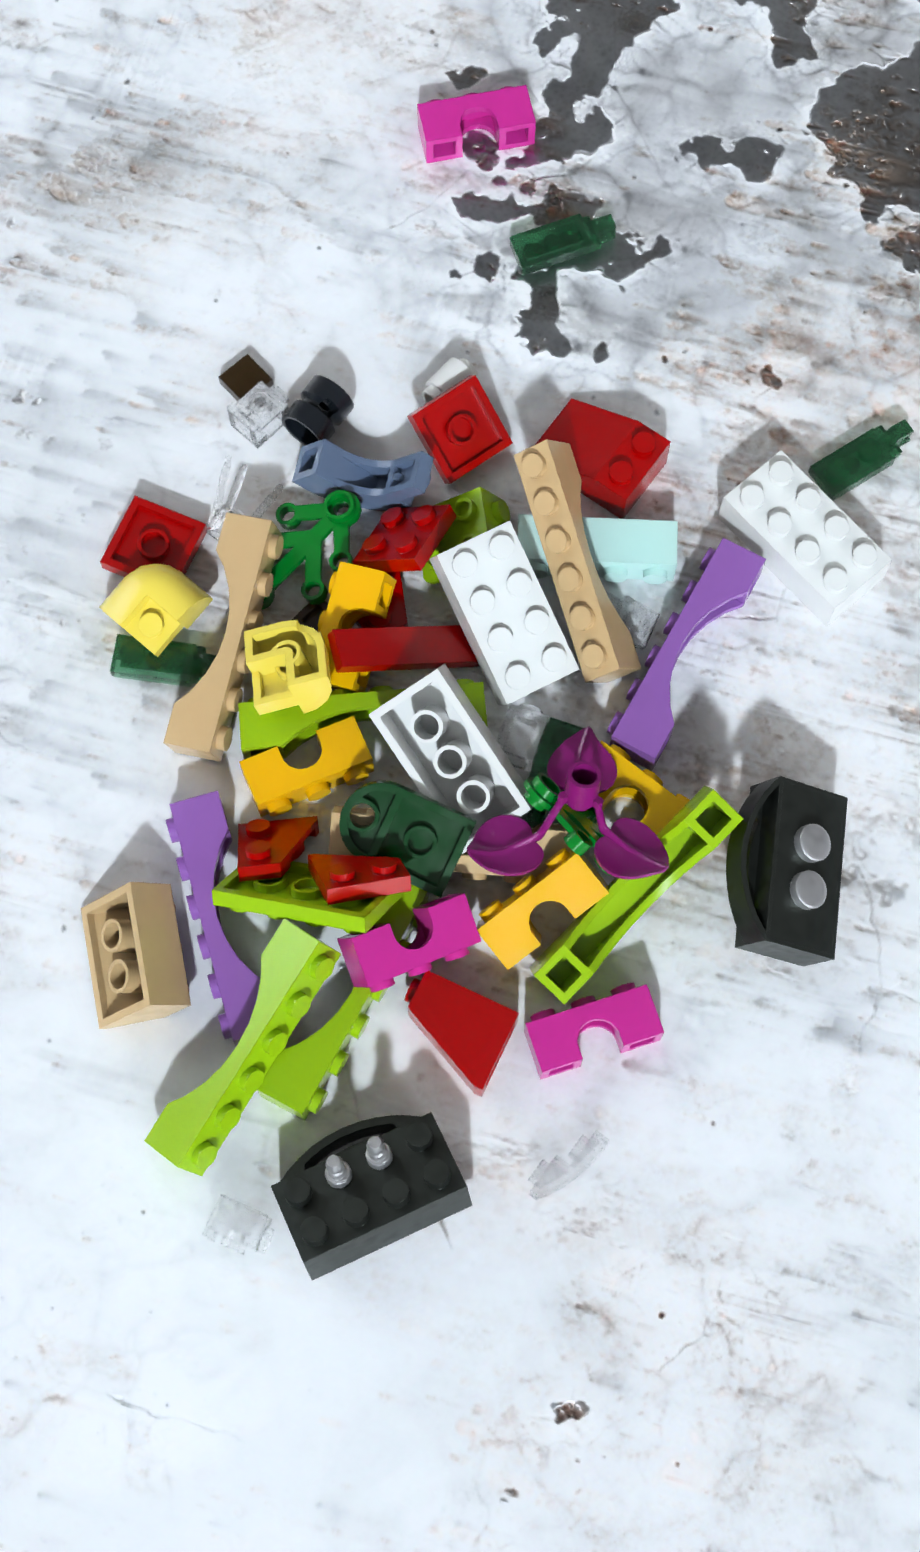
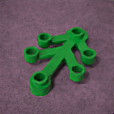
M336 490L327 495L324 503L297 506L292 503H284L278 507L276 519L281 527L286 530L297 528L301 521H319L311 530L281 532L284 540L283 549L291 550L272 568L273 588L270 596L264 598L262 610L272 604L275 598V590L304 560L305 582L301 586L303 597L308 603L315 605L321 604L326 600L328 591L322 582L323 541L333 531L334 552L329 557V565L333 572L338 571L336 564L340 559L346 558L348 559L347 563L353 564V557L350 554V527L358 521L362 512L361 503L355 494L345 490ZM343 507L349 508L344 514L337 515L339 509ZM294 512L292 519L288 521L283 520L287 513ZM313 587H320L318 594L309 596V591Z
M541 772L535 777H528L523 783L526 789L524 793L526 800L541 812L544 809L551 811L558 799V794L564 791L550 777ZM564 804L556 816L559 823L568 831V834L564 837L565 843L573 852L580 856L591 846L595 847L596 841L604 836L596 824L597 819L593 807L586 811H575L567 804ZM594 857L595 863L598 865V867H599L603 872H605V871L599 866V864H598L597 861H596V858Z

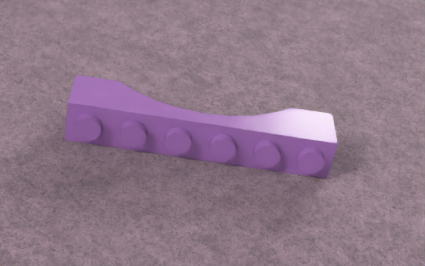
M725 538L721 540L716 550L711 547L708 549L699 569L704 571L698 582L691 580L681 599L682 602L686 603L680 615L673 612L663 630V634L667 635L662 647L654 645L644 665L649 668L643 680L639 678L634 680L626 696V700L630 701L629 706L624 714L617 711L608 727L607 733L612 735L610 746L612 744L619 746L630 756L631 761L650 771L653 770L671 738L674 727L670 706V681L678 657L690 640L707 624L725 613L744 606L761 575L766 561L765 558Z
M214 791L171 803L170 808L173 818L166 819V824L172 843L180 842L183 856L176 857L182 881L190 880L193 895L186 896L192 919H200L204 933L197 935L203 960L211 958L215 973L207 975L214 999L222 998L225 1013L218 1015L224 1039L232 1038L235 1046H237L249 1024L257 1001L260 977L255 975L234 952L221 926L219 907L213 905L212 889L219 884L223 861L232 843V836L219 792Z

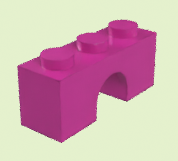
M526 85L517 87L506 86L499 90L468 93L460 97L443 100L433 99L426 103L417 104L418 129L426 163L463 157V135L473 129L489 131L496 139L498 150L535 144L536 121Z
M465 893L448 894L413 908L412 910L417 922V935L414 941L406 948L397 942L390 923L374 924L367 933L347 934L337 938L353 986L370 988L371 992H377L395 984L393 977L406 972L409 977L433 969L431 962L444 957L447 962L468 955L470 953L468 947L481 942V938Z
M634 983L623 984L610 991L612 996L596 1000L593 995L572 1002L570 1004L572 1009L555 1013L554 1009H547L530 1016L531 1022L525 1023L524 1033L540 1080L581 1067L583 1058L578 1046V1037L589 1028L599 1027L609 1031L614 1036L620 1053L660 1041L664 1030L647 984L637 988Z

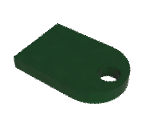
M378 780L362 785L350 795L341 811L339 825L342 840L354 856L398 857L411 875L412 885L441 898L477 820L399 783ZM360 803L370 805L375 812V820L369 825L357 824L351 815L352 808Z

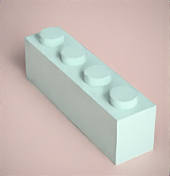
M518 514L517 536L537 579L545 578L547 575L552 576L533 515ZM582 517L590 554L599 578L615 583L623 582L627 579H641L649 584H662L666 581H673L677 567L678 521Z

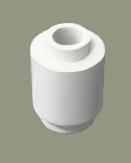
M451 357L425 383L426 389L421 393L422 398L428 403L468 376H477L476 368L464 358L459 360Z

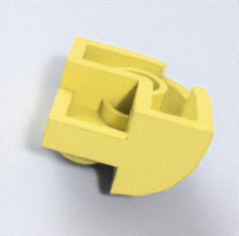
M149 564L140 566L125 576L99 608L158 657L183 627L188 629L212 602L213 598L184 573L172 566Z
M298 620L281 621L244 631L246 665L252 673L253 702L259 715L297 705L300 706L305 714L318 709L328 701L332 692L330 663L327 647L321 632H317L312 627L301 625Z

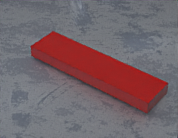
M460 625L332 629L327 635L336 673L437 669L444 663L448 668L479 667Z

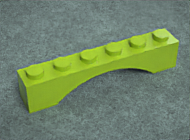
M457 679L456 681L488 727L483 682L474 683L471 679ZM376 686L371 688L369 692L353 693L346 689L333 690L328 701L318 709L305 714L300 706L297 705L259 715L254 707L252 697L248 699V702L238 703L243 757L247 759L278 746L282 758L286 759L300 745L315 737L316 730L353 715L356 722L372 721L369 716L371 712L405 689H393L391 686Z
M704 785L657 834V837L667 851L669 868L664 873L639 879H620L616 877L608 885L609 894L578 916L529 967L533 975L565 1005L594 975L611 950L643 913L683 874L712 852L744 818L714 789Z
M411 884V891L403 892V896L375 924L390 923L397 942L405 948L408 947L411 943L406 940L413 928H417V922L412 909L428 903V892ZM353 987L351 994L339 1011L320 1030L300 1043L284 1049L277 1056L265 1075L261 1087L257 1090L259 1095L304 1121L310 1112L317 1114L328 1095V1091L323 1089L331 1074L338 1076L348 1060L349 1053L345 1052V1049L351 1038L359 1039L369 1022L370 1016L365 1013L373 1000L381 1001L388 988L371 992L370 988Z
M284 918L261 954V978L257 1001L249 1024L238 1045L224 1064L205 1083L187 1095L166 1105L144 1141L176 1167L203 1176L206 1169L216 1159L217 1152L231 1129L238 1124L241 1113L251 1097L261 1087L264 1077L273 1062L285 1049L288 1038L298 1022L308 1012L311 1002L320 987L332 974L334 965L341 953Z

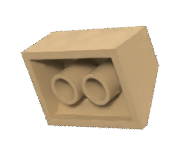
M129 882L81 908L99 1029H110L164 1018L191 1006L171 884Z

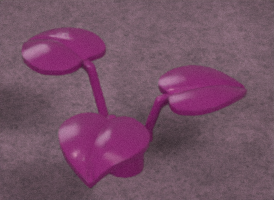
M590 726L566 739L551 755L547 765V775L564 791L558 794L556 803L537 832L532 834L530 825L519 817L500 815L483 823L477 830L471 843L467 846L468 855L478 865L490 872L504 876H520L530 873L542 863L544 858L543 849L537 841L544 837L563 805L568 804L575 811H586L591 807L595 809L598 828L604 836L596 841L594 856L599 866L608 874L620 879H639L664 873L669 868L667 851L657 835L648 826L640 821L626 817L616 820L611 829L606 825L602 808L604 800L598 794L605 792L613 786L617 777V766L611 754L599 742Z

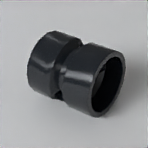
M315 375L302 391V400H296L281 419L286 430L295 439L304 445H308L322 439L329 440L335 433L334 425L339 426L354 408V403L338 384L321 375Z

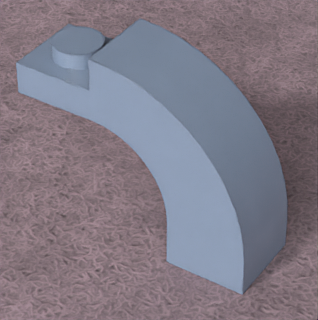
M322 439L301 447L292 482L323 498H326L327 495L336 490L352 492L357 496L361 507L364 509L387 511L393 507H412L414 497L425 494L430 483V472L434 458L424 451H420L395 460H372L349 453L327 439Z

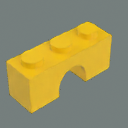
M340 561L338 571H335L330 578L329 594L331 596L327 610H324L319 617L318 632H321L327 647L331 685L334 689H346L353 693L366 691L371 671L336 673L327 635L332 629L352 628L360 618L365 616H376L386 619L397 580L384 571Z
M354 715L316 730L321 756L314 765L308 768L297 769L289 766L283 760L278 746L239 761L243 776L261 817L268 814L271 817L282 815L292 809V804L307 798L309 801L319 800L327 796L331 792V788L344 783L348 786L355 785L368 778V773L374 771L373 758Z
M601 740L600 743L611 754L617 766V777L613 786L605 792L598 794L604 800L603 810L616 798H632L644 810L645 816L640 822L648 826L657 835L690 800L681 794L674 795L664 788L662 780L654 772L648 769L642 771L631 763L630 756L622 748L615 744L609 746Z
M566 848L559 850L545 862L548 868L535 878L532 873L528 874L513 886L512 890L515 894L503 903L499 899L494 900L478 914L481 917V920L477 923L479 935L507 970L541 945L542 935L534 927L530 919L532 910L538 904L545 901L559 902L576 919L609 894L608 884L584 854L580 856L572 850L568 852Z

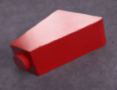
M427 971L421 980L413 979L405 995L404 1001L409 1003L408 1016L472 1092L482 1097L515 1029L519 1013L442 976Z

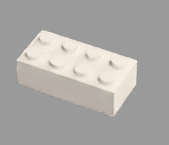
M782 450L723 497L718 518L753 553L766 559L765 566L826 627L882 581L892 562V559Z
M511 521L505 522L429 559L498 705H508L579 670Z
M445 663L369 714L421 794L477 820L462 854L467 852V846L473 840L480 826L489 819L500 815L521 817L532 810L533 806L524 796L526 792L523 784L524 781Z

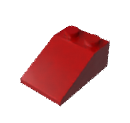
M571 398L536 444L546 439L569 443L582 480L581 494L618 518L624 519L666 464L671 441L637 420Z

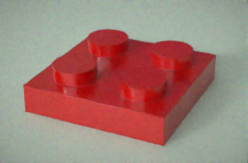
M476 375L468 376L407 416L427 453L434 458L433 463L445 484L453 483L513 443Z
M134 496L100 561L103 569L123 577L138 567L149 564L170 565L186 574L208 531L207 525Z
M450 504L390 508L382 514L379 523L371 535L363 542L362 548L352 562L355 565L384 572L421 571L457 516Z

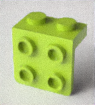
M478 487L435 504H450L457 517L430 558L510 521V510L506 502L484 488ZM428 560L422 569L424 580L433 585L440 583L430 560Z

